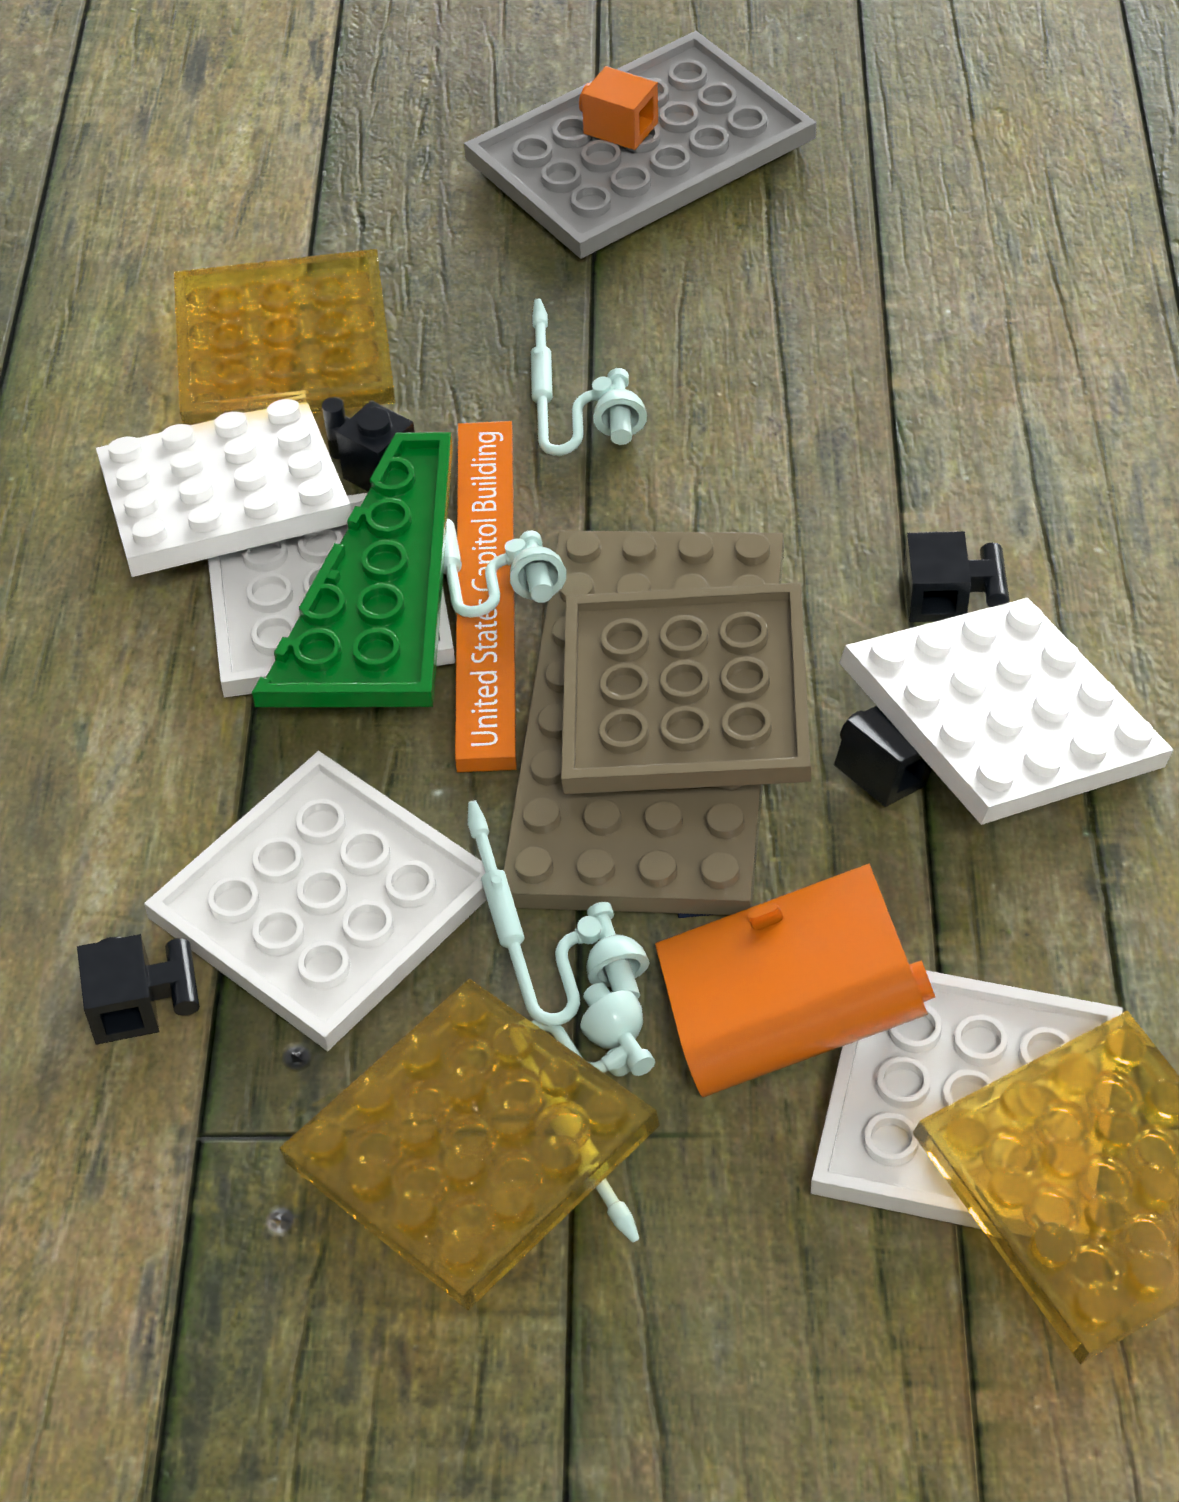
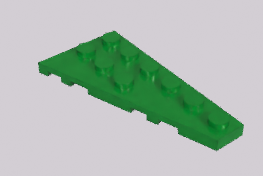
M451 432L395 433L370 478L371 488L360 507H354L347 520L348 530L340 544L334 543L300 604V616L288 637H282L274 651L275 662L266 678L260 677L254 687L252 696L255 707H433L453 452Z

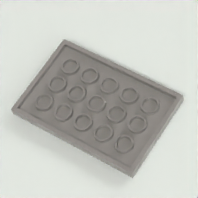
M694 31L617 69L658 82V124L636 150L583 134V112L579 109V98L585 85L465 142L464 149L465 159L582 259L815 139L816 121L699 32Z

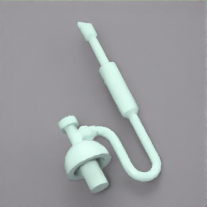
M535 299L532 322L535 328L536 347L531 350L532 400L537 403L538 443L540 448L545 453L553 456L569 454L577 449L584 435L583 407L594 400L598 401L594 410V424L597 429L603 434L611 436V440L615 444L624 445L629 443L632 435L643 429L647 422V412L642 400L632 391L625 389L629 384V375L626 370L621 368L612 369L608 373V377L595 379L592 383L593 390L584 392L575 400L572 407V438L561 445H554L549 442L548 403L552 400L553 393L551 350L546 346L545 328L548 326V314L541 299Z
M447 519L443 573L447 575L452 607L457 614L463 617H480L490 613L497 607L500 602V589L496 572L502 566L511 565L510 584L513 590L521 597L539 603L549 601L553 595L562 589L566 581V568L559 555L549 548L542 547V539L538 532L526 531L519 539L508 541L504 547L505 554L495 557L486 566L485 578L489 593L488 600L477 606H467L463 604L458 577L462 562L454 523Z
M469 801L468 827L472 838L476 839L485 874L481 877L482 885L500 945L509 950L524 1004L529 1015L540 1024L560 1026L569 1022L577 1014L580 1006V995L568 959L569 949L577 943H596L590 950L586 965L588 979L591 984L604 983L607 987L611 986L612 992L629 991L639 998L640 993L635 978L647 970L650 964L643 947L634 939L615 934L611 919L614 917L612 906L608 902H599L588 908V916L581 918L577 924V929L566 934L559 941L555 951L557 967L567 996L566 1007L558 1013H548L539 1007L520 946L525 937L506 874L503 870L497 869L487 836L489 834L488 825L477 801Z
M595 983L584 992L583 997L589 1008L583 1015L580 1025L582 1033L592 1043L603 1049H609L607 1054L601 1058L602 1060L597 1062L585 1061L561 1025L546 1026L535 1020L527 1023L519 1030L514 1040L513 1049L518 1062L546 1106L544 1111L545 1119L579 1175L582 1177L589 1176L608 1207L607 1214L614 1226L633 1243L639 1239L633 1216L626 1204L619 1201L600 1170L603 1160L567 1102L557 1100L526 1048L527 1042L532 1035L540 1031H547L554 1036L571 1065L580 1073L599 1075L609 1071L617 1077L624 1076L630 1071L635 1076L648 1073L654 1067L655 1059L650 1051L642 1049L636 1041L643 1025L642 1007L637 996L632 992L623 990L611 993L604 983Z

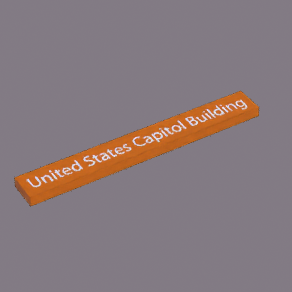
M512 421L458 423L457 540L462 562L458 577L463 604L477 606L489 598L485 578L486 566L495 557L505 554V544L514 539ZM508 564L502 566L496 572L500 589V602L497 607L490 613L480 617L469 618L459 614L456 617L455 761L457 772L517 770L515 591L510 584L511 565L508 566Z

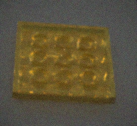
M377 249L174 271L179 404L182 424L194 425L215 420L218 416L227 412L247 413L267 410L271 403L282 399L295 400L299 405L308 404L312 413L322 412L323 401L330 397L340 398L344 403V409L364 407L371 400L380 405L396 403Z
M469 978L280 1147V1151L286 1164L464 1308L469 1310L660 1125L657 1112L653 1107Z
M1128 1010L918 1122L912 1134L1080 1365L1179 1306V1075Z

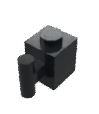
M330 397L322 403L330 456L334 459H340L343 479L369 492L371 488L370 478L395 433H415L413 421L372 400L351 418L345 416L344 403L340 398Z
M965 531L907 533L904 578L909 622H936L967 614L970 592H985L986 603L989 607L1009 603L1002 546L994 542L987 543L980 548L981 560H968Z
M877 705L866 711H857L847 719L840 731L841 743L834 766L884 807L926 786L932 768Z
M141 934L127 937H109L97 943L77 946L83 1007L96 1045L160 1032L155 1000L172 997L174 1012L181 1016L192 1015L199 1010L191 944L188 940L177 938L169 941L165 945L167 962L152 965L149 963Z

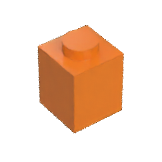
M605 66L591 83H587L580 94L579 109L583 112V134L636 150L658 124V82Z

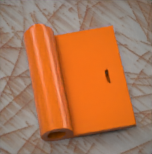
M870 863L655 943L682 1049L693 1080L702 1098L924 1017L928 1013L923 1002L936 998L922 960L909 964Z

